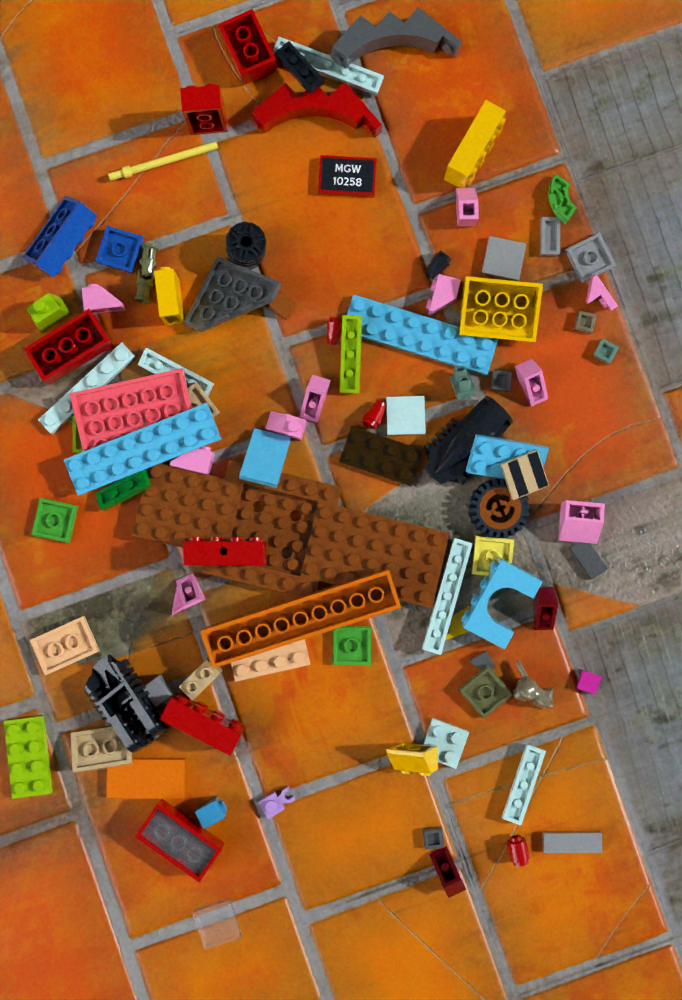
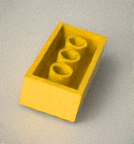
M485 100L448 164L444 178L445 181L458 188H465L466 185L470 186L477 170L481 168L486 154H489L494 145L493 142L498 138L506 121L503 117L506 110Z

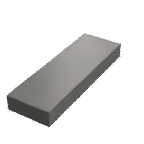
M601 831L542 832L544 853H602Z

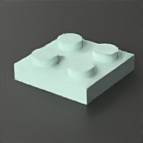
M432 718L423 745L438 746V762L456 769L469 731Z

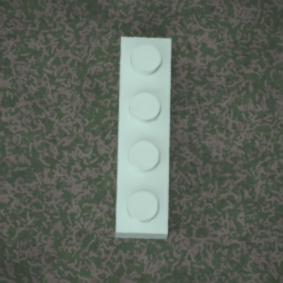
M145 348L138 363L139 366L154 374L182 368L187 388L197 382L207 396L214 385L213 382L149 348Z
M526 743L502 814V819L522 825L546 753L544 749Z

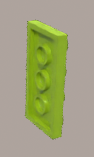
M44 715L3 721L12 799L51 794L53 789Z

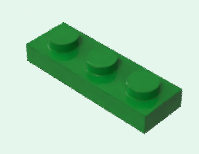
M142 470L122 478L96 492L100 510L106 511L150 488L151 484L147 470Z

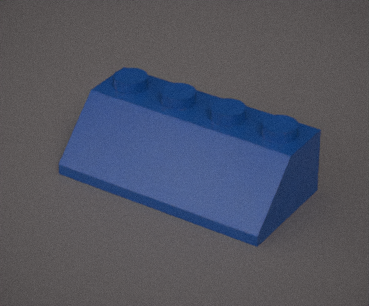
M65 196L22 257L54 278L61 272L65 261L71 258L77 244L83 241L86 231L94 225L97 215L82 202Z

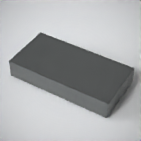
M577 542L569 547L591 580L608 569L590 543Z

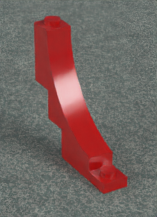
M346 82L329 96L319 88L311 95L305 91L299 97L285 83L251 111L252 123L258 130L261 128L264 133L288 120L307 116L335 119L348 124L354 129L363 124L367 132H372L375 137L382 131V124Z

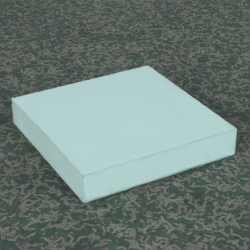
M424 396L386 397L387 436L426 434Z

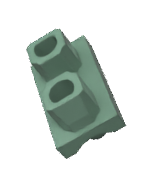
M455 367L454 375H450V381L456 397L459 400H466L471 395H476V389L469 372H466V367Z

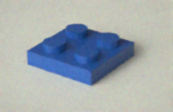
M106 226L95 260L96 263L133 274L144 237Z

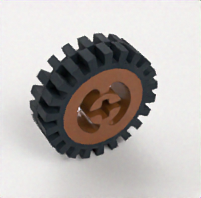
M502 478L482 483L473 491V495L469 499L470 504H468L470 512L468 514L472 519V524L482 534L492 538H507L515 535L516 532L523 529L522 526L526 525V519L530 515L528 513V509H530L528 496L515 500L511 499L506 481ZM499 494L507 498V501L496 500V502H491L489 509H486L487 502L492 496ZM497 504L502 505L503 507L500 510L501 513L495 511V509L497 508ZM509 507H511V514L507 520L497 523L491 519V515L494 517L507 515Z

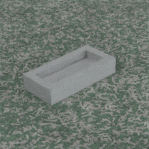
M541 217L540 256L559 257L561 221L557 217Z

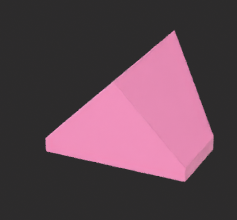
M194 573L176 580L177 588L172 615L206 600Z

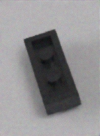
M290 41L274 52L275 57L310 95L325 84L324 78Z

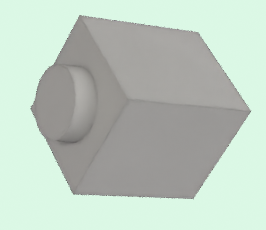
M162 674L148 683L144 690L149 691L148 697L155 707L159 704L162 706L166 705L171 698L170 696L175 693Z

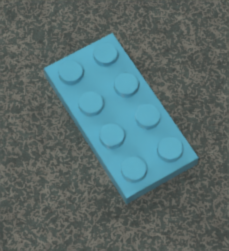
M476 434L466 472L505 479L500 463L536 449L544 467L549 448L544 445Z

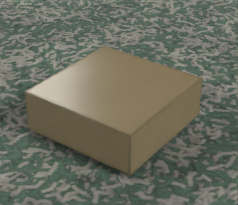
M578 310L573 330L592 334L597 315Z

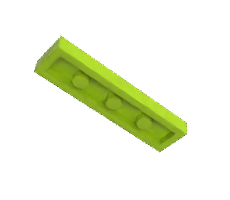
M342 315L341 393H360L362 316Z

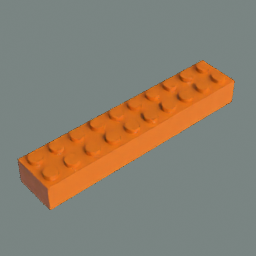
M385 568L206 626L200 632L213 669L399 609L401 605L389 568Z

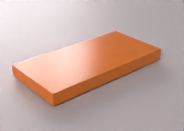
M132 758L133 764L107 768L106 798H185L186 758Z

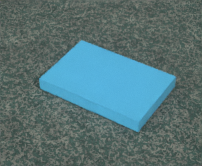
M254 428L239 479L277 488L291 437Z

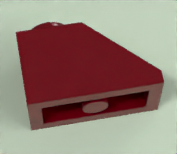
M540 587L533 598L534 630H554L558 609L555 587Z
M445 846L430 853L429 855L448 898L465 891L466 887L448 847Z

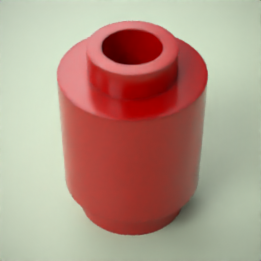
M521 835L511 836L510 840L507 841L511 862H513L515 867L529 864L528 859L530 856L526 838L521 837Z

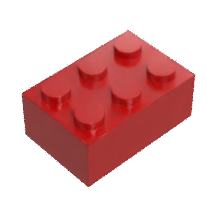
M253 9L218 24L220 36L243 85L277 71L276 58Z
M206 84L201 87L189 85L185 88H180L182 113L190 135L228 132L226 108L220 85Z

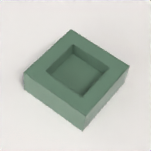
M602 338L592 356L609 365L619 347Z

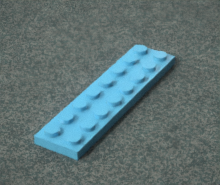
M354 294L347 315L362 316V338L455 367L465 366L466 370L485 376L488 375L498 342L497 338L459 335V326Z
M204 403L66 458L64 463L79 496L222 438L208 403Z

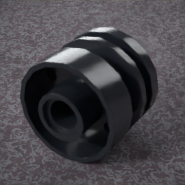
M241 222L231 227L226 236L228 260L250 270L255 269L262 263L266 251V237L262 229L251 222Z

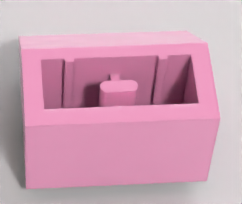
M570 500L561 502L558 541L597 544L604 524L605 504Z

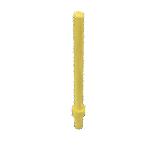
M215 141L135 166H124L121 170L108 173L110 181L123 177H133V174L216 150L218 145Z

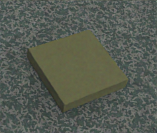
M488 664L458 688L459 692L483 719L513 695L511 690Z

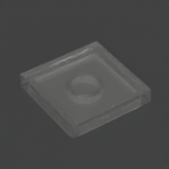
M231 898L193 910V916L204 950L242 938Z

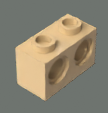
M208 658L179 688L193 701L223 670L220 667L212 669Z

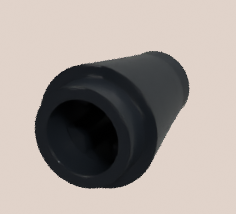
M440 250L438 253H435L424 273L433 280L450 265L451 258Z

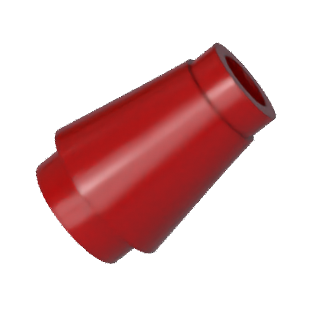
M329 317V321H327V344L338 346L342 335V319Z
M376 400L363 416L362 423L373 430L379 427L386 404Z

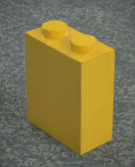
M161 267L158 271H154L159 317L165 325L181 324L184 322V312L179 277L174 269Z

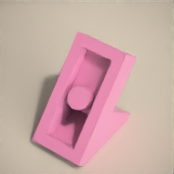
M594 273L590 278L586 303L589 304L601 296L598 299L604 308L608 307L612 311L618 305L600 278Z

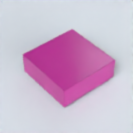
M582 669L576 688L596 695L602 676Z

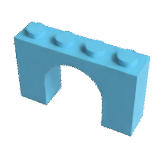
M498 557L497 560L491 563L489 575L482 579L479 593L472 597L471 607L469 611L466 610L464 612L461 624L466 630L505 649L514 632L510 627L489 616L487 604L490 596L501 588H513L534 598L543 581Z

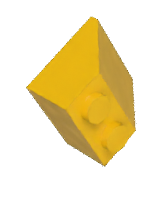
M400 743L387 749V755L394 770H401L403 774L419 772L421 776H430L431 773L438 770V746Z

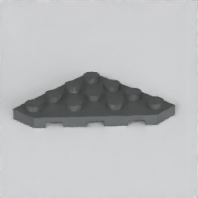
M217 256L183 324L196 331L204 332L273 302L282 284L277 280Z

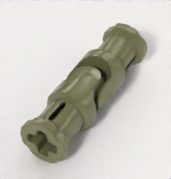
M142 243L143 254L142 259L139 260L141 267L138 270L136 280L138 285L137 294L133 300L141 303H151L149 296L154 284V268H156L157 264L155 258L159 246L152 243Z

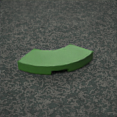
M554 174L548 187V200L554 214L566 225L577 207L569 198L568 189L570 183Z

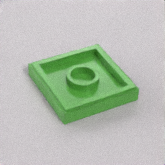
M39 498L31 535L70 543L79 506Z
M343 626L333 630V665H371V626Z

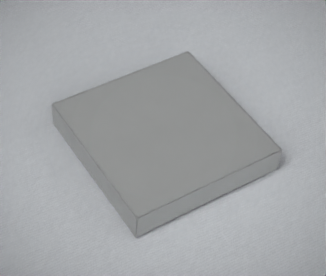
M600 232L565 250L581 284L589 281L594 273L599 276L617 266Z
M489 236L481 274L519 281L526 243Z

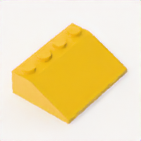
M464 277L459 335L536 342L543 284Z

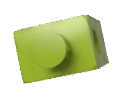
M50 293L26 308L41 333L71 314L62 298Z

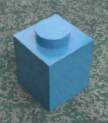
M218 796L198 806L195 814L203 829L224 819L227 814V806Z

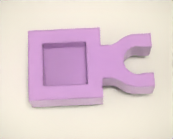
M288 786L283 788L279 795L274 791L258 801L267 819L285 809L284 803H291L295 800L294 795L290 798L285 796V793L290 790Z

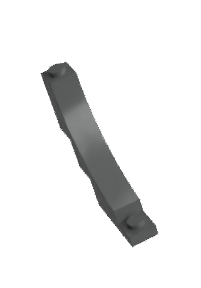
M417 8L405 22L389 11L376 27L360 15L332 46L331 58L336 64L346 69L352 62L364 54L376 49L392 46L415 47L434 53L441 47L445 53L455 58L459 53L462 41L420 8Z

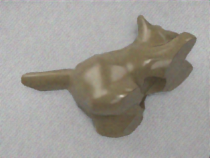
M518 660L516 666L521 677L517 681L516 687L512 690L514 698L522 702L532 701L536 707L544 710L546 708L553 709L554 688L541 689L532 678L528 677L521 662Z

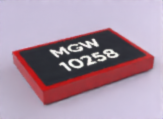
M320 155L318 194L374 197L377 158Z

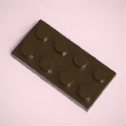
M351 426L339 462L411 487L424 450Z

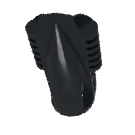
M485 396L460 422L455 418H451L450 422L452 425L448 422L445 424L449 431L442 427L440 431L443 435L437 432L435 436L438 440L434 437L430 439L435 447L429 442L424 445L428 459L425 469L441 485L447 481L464 485L467 482L465 476L468 478L472 477L471 473L466 472V467L476 434L499 438L513 423L508 412L489 396Z
M110 654L100 659L92 667V675L86 682L84 692L88 697L92 695L89 700L95 702L93 704L95 708L100 707L97 710L98 714L104 713L101 716L102 720L108 719L104 722L105 725L111 724L127 750L135 753L162 737L169 730V727L160 720V715L147 699L150 693L148 690L144 691L146 689L145 685L139 686L142 680H135L138 674L133 673V667L128 668L131 665L128 659L117 661Z

